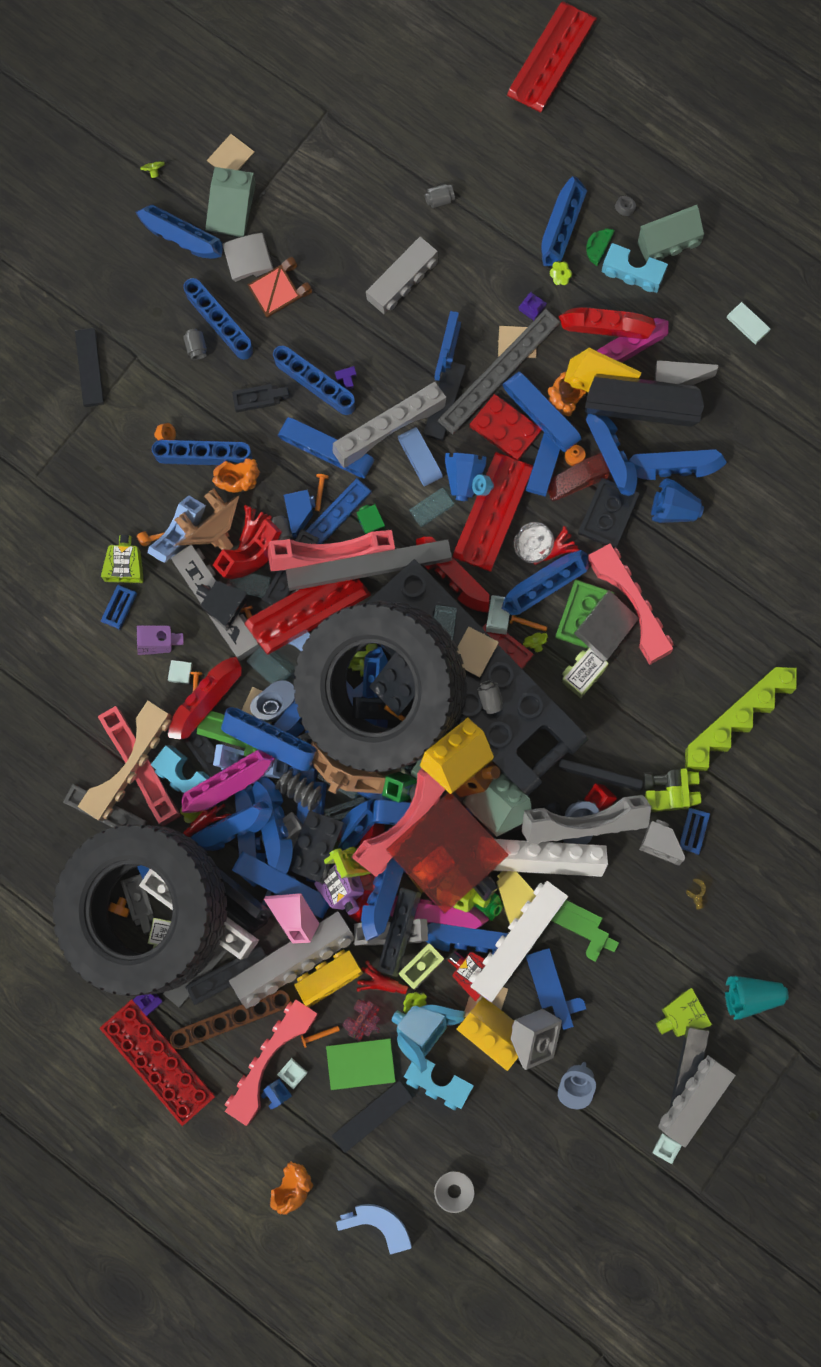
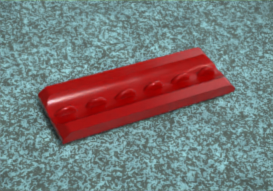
M562 1L512 83L507 96L542 113L597 18Z
M498 452L495 453L486 474L491 478L494 488L486 496H477L455 548L453 558L487 571H492L530 478L533 465L515 460Z
M358 578L303 588L250 617L245 622V626L266 654L269 655L318 627L321 622L335 612L354 606L370 597L371 593Z
M133 999L99 1028L181 1126H184L215 1098L212 1091L149 1017L142 1012Z

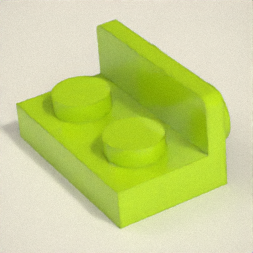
M350 847L343 851L341 848L333 850L329 853L330 856L324 860L325 864H336L341 878L370 874L369 871L351 858L357 850L355 847Z

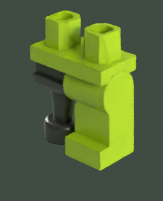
M687 769L671 770L665 775L653 776L651 772L644 773L645 789H653L654 785H665L666 791H646L645 798L651 805V812L689 809L690 806L701 803L700 792H689L688 786L699 785V772H687Z

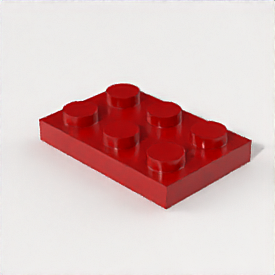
M495 394L470 423V427L508 456L518 461L542 432L539 426Z

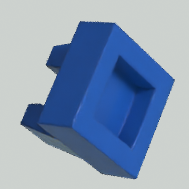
M280 1079L267 1086L261 1094L263 1099L268 1096L272 1102L269 1105L270 1109L278 1107L292 1097Z

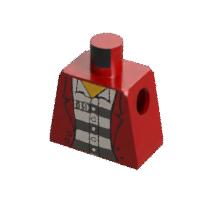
M455 951L448 959V962L457 968L452 976L476 1002L481 995L470 987L473 984L470 979L477 970L481 973L486 966L483 964L485 959L473 952H470L464 958Z

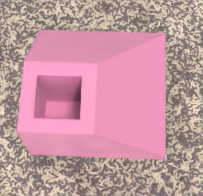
M302 894L265 896L266 904L292 944L310 943L319 926V922Z

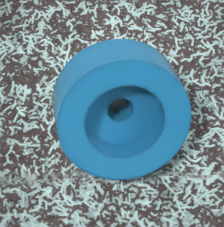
M477 475L473 479L472 489L476 495L486 496L494 488L491 478L487 475Z

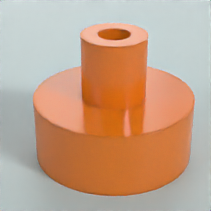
M164 423L157 426L154 435L157 440H175L176 431L172 424Z
M574 445L565 452V461L570 466L576 467L584 462L585 451L581 446Z
M119 897L117 904L111 902L108 911L125 918L128 917L130 912L129 909L125 908L127 900Z

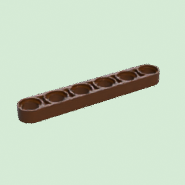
M280 990L261 999L259 1002H264L267 1007L264 1014H257L255 1006L246 1009L242 1004L178 1029L172 1033L170 1043L176 1049H185L285 1010L291 1001L290 996L285 991ZM279 994L285 995L287 999L286 1004L281 1007L275 1004V997ZM238 1010L246 1012L247 1017L245 1021H236L235 1013ZM222 1017L226 1020L227 1024L223 1030H218L215 1027V1021ZM200 1025L206 1028V1035L203 1038H198L195 1035V1029ZM179 1033H183L186 1036V1043L182 1046H178L175 1043V1036Z

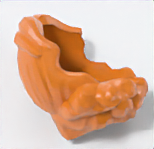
M563 372L556 379L553 387L548 388L549 402L562 415L571 416L572 412L576 409L575 405L586 394V391L573 388L569 383L565 382L566 372Z
M246 458L244 463L240 462L238 464L225 461L214 469L212 481L218 488L228 492L248 491L255 487L260 471L255 459Z
M289 1162L283 1169L285 1176L282 1179V1184L271 1190L270 1206L278 1214L287 1215L289 1212L302 1206L306 1201L307 1194L313 1187L311 1176L308 1175L304 1165Z

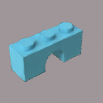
M612 243L604 260L602 272L610 278L616 277L629 285L635 284L642 287L645 291L657 293L668 264L649 257L645 266L641 268L632 267L628 262L630 250Z
M165 745L151 764L156 769L155 773L163 779L167 778L171 782L170 786L178 792L182 791L185 793L210 778L205 772L197 771L191 779H186L182 773V767L188 758L174 746Z
M426 1059L427 1069L421 1073L417 1066L411 1062L404 1075L408 1079L406 1081L408 1085L415 1089L421 1086L426 1089V1095L435 1100L437 1097L446 1100L444 1105L453 1110H456L457 1107L460 1109L463 1107L474 1085L454 1075L448 1085L438 1086L431 1078L432 1070L436 1064Z

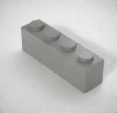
M419 237L366 291L367 300L383 314L388 310H393L397 305V301L401 297H405L410 292L411 287L423 279L424 273L436 266L438 251L423 238Z
M707 1055L700 1062L694 1077H691L686 1082L683 1093L674 1099L673 1106L668 1113L663 1115L658 1128L680 1145L686 1147L736 1075Z

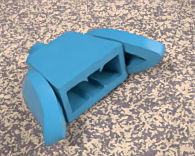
M438 1005L413 1006L407 1014L397 1010L392 1017V1022L398 1025V1046L403 1054L422 1073L427 1069L425 1056L446 1030L447 1026L462 1022L466 1012Z

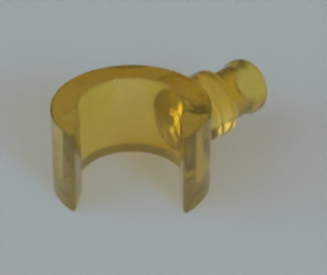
M693 879L695 883L700 885L701 893L694 895L686 890V894L694 900L696 909H702V896L706 891V886L703 881Z

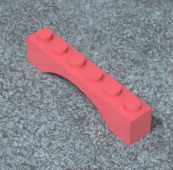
M392 530L370 532L352 540L331 544H307L291 539L269 541L268 557L270 570L280 571L394 550L395 545Z
M608 544L590 554L588 562L597 578L617 587L632 603L640 624L641 638L639 648L649 665L671 654L672 646H674L673 641L669 635L665 636L662 631L663 625L658 617L655 618L651 612L653 610L648 600L644 601L641 596L642 590L639 584L632 581L630 569L627 565L623 566L620 561L621 555L618 549Z
M115 706L99 715L98 718L126 763L133 751L136 737L122 712ZM148 759L135 772L137 774L135 780L158 823L161 826H165L181 815Z
M421 768L417 773L415 795L404 816L385 833L364 840L351 858L376 877L383 873L390 859L399 853L401 845L413 835L416 826L425 820L430 808L439 802L440 796L445 789Z
M295 1000L294 1003L289 1002L284 1010L286 1016L282 1021L278 1020L272 1029L275 1032L270 1040L268 1038L265 1040L260 1048L263 1051L260 1057H255L248 1067L251 1069L248 1076H243L237 1084L239 1090L236 1095L231 1094L225 1103V1106H227L225 1112L246 1126L251 1123L261 1107V1081L270 1059L286 1042L307 1033L319 1015L298 1000Z

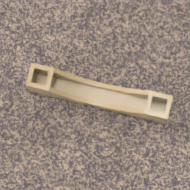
M147 701L136 717V741L128 761L110 780L90 788L77 807L99 821L107 820L113 813L114 809L112 807L116 801L119 802L125 794L124 789L128 783L131 784L137 776L135 772L139 766L142 767L148 760L149 756L147 754L151 748L154 749L158 745L161 733L170 727L172 716L155 704Z

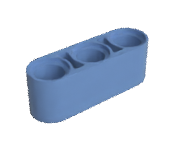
M417 427L398 436L403 450L424 487L443 477Z

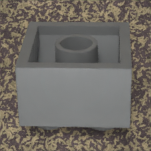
M660 820L652 821L647 828L639 850L680 865L684 861L685 856L673 829L669 828V824Z
M544 1009L518 1018L512 1025L511 1041L525 1070L554 1058L562 1020Z

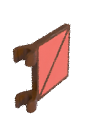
M289 257L280 266L247 284L267 318L313 292L309 283L302 284L296 290L286 272L297 268L293 257Z

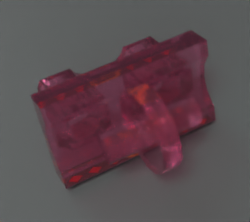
M359 999L354 1006V1010L360 1013L356 1021L348 1017L343 1023V1027L349 1032L348 1035L361 1041L364 1034L369 1037L373 1030L379 1033L381 1029L376 1025L380 1018L376 1015L381 1008L370 1001L365 1002Z

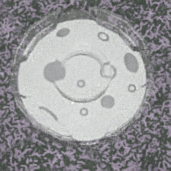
M531 522L524 525L520 529L519 534H516L514 538L515 552L522 560L528 563H538L546 559L554 547L553 533L547 526L539 522Z

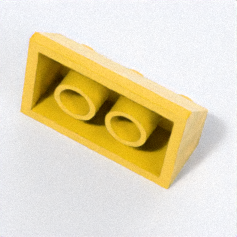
M588 348L570 359L564 381L573 388L589 392L596 374L639 379L641 372Z
M466 718L425 751L420 767L452 794L492 761L494 756L484 731L469 718Z
M345 950L338 952L333 956L335 960L328 964L324 961L315 967L316 971L311 975L307 972L297 978L298 983L295 984V987L306 1007L310 1008L364 974L350 951L345 952Z
M482 997L459 1025L457 1031L506 1071L510 1069L518 1058L511 1041L514 1020L493 1003Z

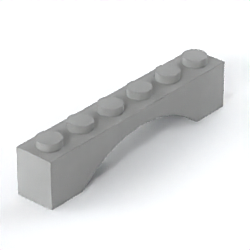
M433 382L333 443V454L343 468L349 466L393 432L443 409L446 396L436 382Z
M643 795L623 797L611 807L596 814L583 817L560 816L551 813L545 808L525 810L522 833L529 844H539L541 842L648 828L651 805Z

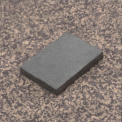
M609 590L574 634L605 662L639 618Z

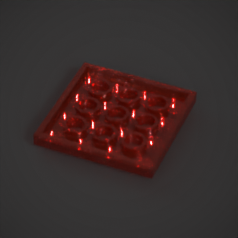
M450 793L444 796L386 849L390 856L444 914L509 856L454 795Z

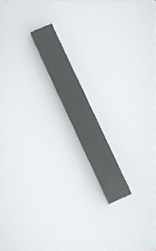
M545 309L438 419V422L453 435L560 324V321Z
M437 541L286 569L289 591L400 571L414 559L421 566L452 561L449 541Z

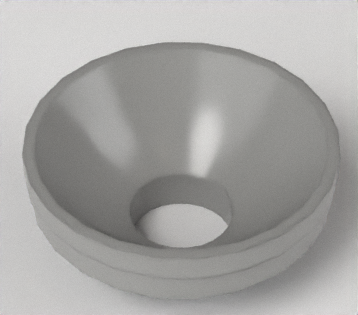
M455 1171L442 1175L435 1185L434 1195L436 1202L443 1210L450 1213L464 1211L470 1206L474 1198V1186L471 1180L465 1174ZM458 1185L461 1189L460 1196L457 1198L450 1197L448 1194L449 1186Z

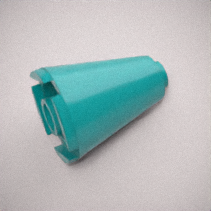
M730 976L726 981V985H729V992H725L726 1005L729 1014L735 1016L734 1020H740L784 1005L786 1000H788V990L782 983L740 976Z

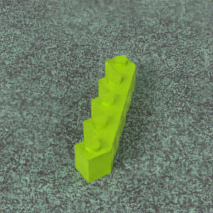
M775 667L690 743L685 750V769L707 771L709 768L710 751L728 752L731 748V731L750 732L753 728V712L771 713L775 707V693L792 694L796 690L797 668Z

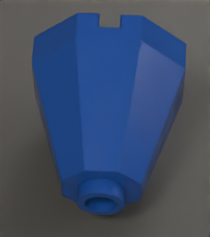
M450 453L445 454L451 494L456 496V500L468 501V498L473 497L472 482L475 476L483 474L486 467V457L482 456V460H479L478 455L453 453V457H450Z
M666 478L660 483L659 487L662 490L661 492H656L651 510V515H654L652 521L659 523L695 521L702 516L704 506H702L699 498L674 480Z

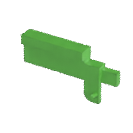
M210 711L197 728V734L245 748L244 757L258 750L221 730L224 719L223 714Z
M565 900L551 920L590 940L586 956L595 962L602 947L615 952L619 942L608 937L609 933L598 928L602 920L601 917Z

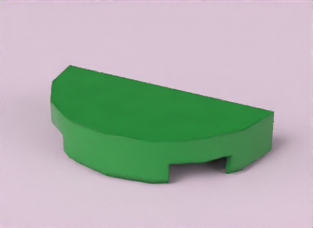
M601 230L594 232L589 237L586 252L589 260L596 266H598L615 230Z

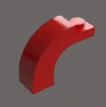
M265 519L254 538L247 545L237 550L222 549L213 566L224 578L230 579L241 578L255 572L269 560V541L278 540L282 531L271 520Z

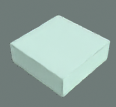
M171 660L168 681L189 684L193 664Z
M291 1058L277 1075L294 1089L308 1072Z
M662 1133L652 1153L672 1164L682 1145Z

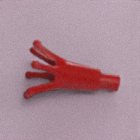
M245 505V525L238 549L247 545L254 538L264 520L272 519V516H268V514L263 516L264 513L260 512L254 521L256 509L252 510L251 506Z
M563 526L561 533L553 541L548 555L539 561H533L535 565L560 554L580 551V549H577L578 546L574 545V541L563 544L571 537V534L566 536L568 533L566 526ZM546 549L540 553L541 556L547 551Z
M222 804L220 807L215 806L212 810L210 808L202 811L183 833L191 837L212 822L226 818L231 814L216 817L217 812L224 808L225 804Z
M366 961V965L369 968L362 967V971L370 975L372 981L359 980L357 982L358 985L370 986L358 987V992L367 989H378L406 994L408 986L399 984L398 981L383 975L369 961Z

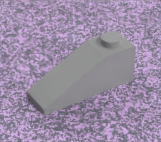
M657 361L654 381L691 386L714 377L717 373L718 365Z

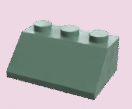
M694 205L641 226L638 246L646 263L649 257L661 261L668 255L675 256L684 249H693L702 243L704 232L698 206Z
M501 772L499 778L493 779L485 792L465 796L463 800V805L496 836L523 824L524 811L532 810L530 798Z

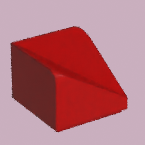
M595 783L584 800L594 803L598 807L599 812L611 807L617 797L605 785Z

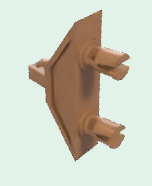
M213 488L204 497L214 508V513L200 525L194 526L185 512L174 519L185 533V537L174 546L212 543L221 550L233 548L232 543L228 539L230 535L227 531L230 530L239 496L224 503L215 491V488Z
M311 743L316 748L312 764L323 778L331 784L328 791L336 794L341 788L351 792L382 794L385 776L376 772L354 769L352 766L339 763L340 760L335 761L327 755V752H323L316 743Z

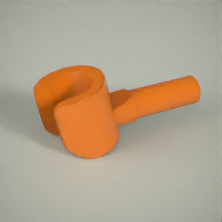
M144 531L137 535V539L142 546H148L152 541L159 539L164 533L148 536L147 532Z

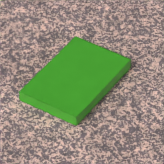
M575 579L555 638L589 649L574 633L609 590Z
M391 1039L326 1046L331 1090L395 1082Z

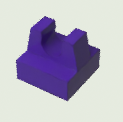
M530 292L519 306V311L534 321L546 308L547 303Z
M354 366L335 372L337 383L343 381L347 390L353 389L352 379L356 378Z
M157 993L140 995L133 999L146 1016L150 1015L164 1002Z

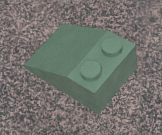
M219 167L214 168L205 229L207 232L238 237L245 236L256 186L253 173Z

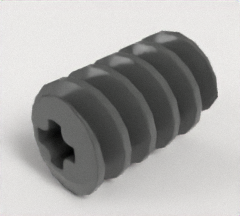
M291 768L280 777L275 789H280L282 794L287 793V797L290 799L294 798L296 803L301 802L302 807L308 806V810L311 812L318 806L322 798L320 793L322 787L318 786L316 789H313L315 784L313 781L309 785L306 784L307 777L300 781L301 773L292 776L294 769Z

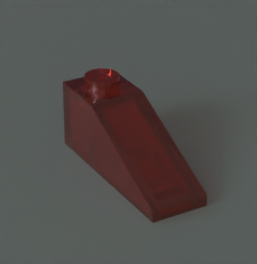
M602 453L585 459L552 478L548 487V493L552 502L600 482L601 478L607 479L610 470Z

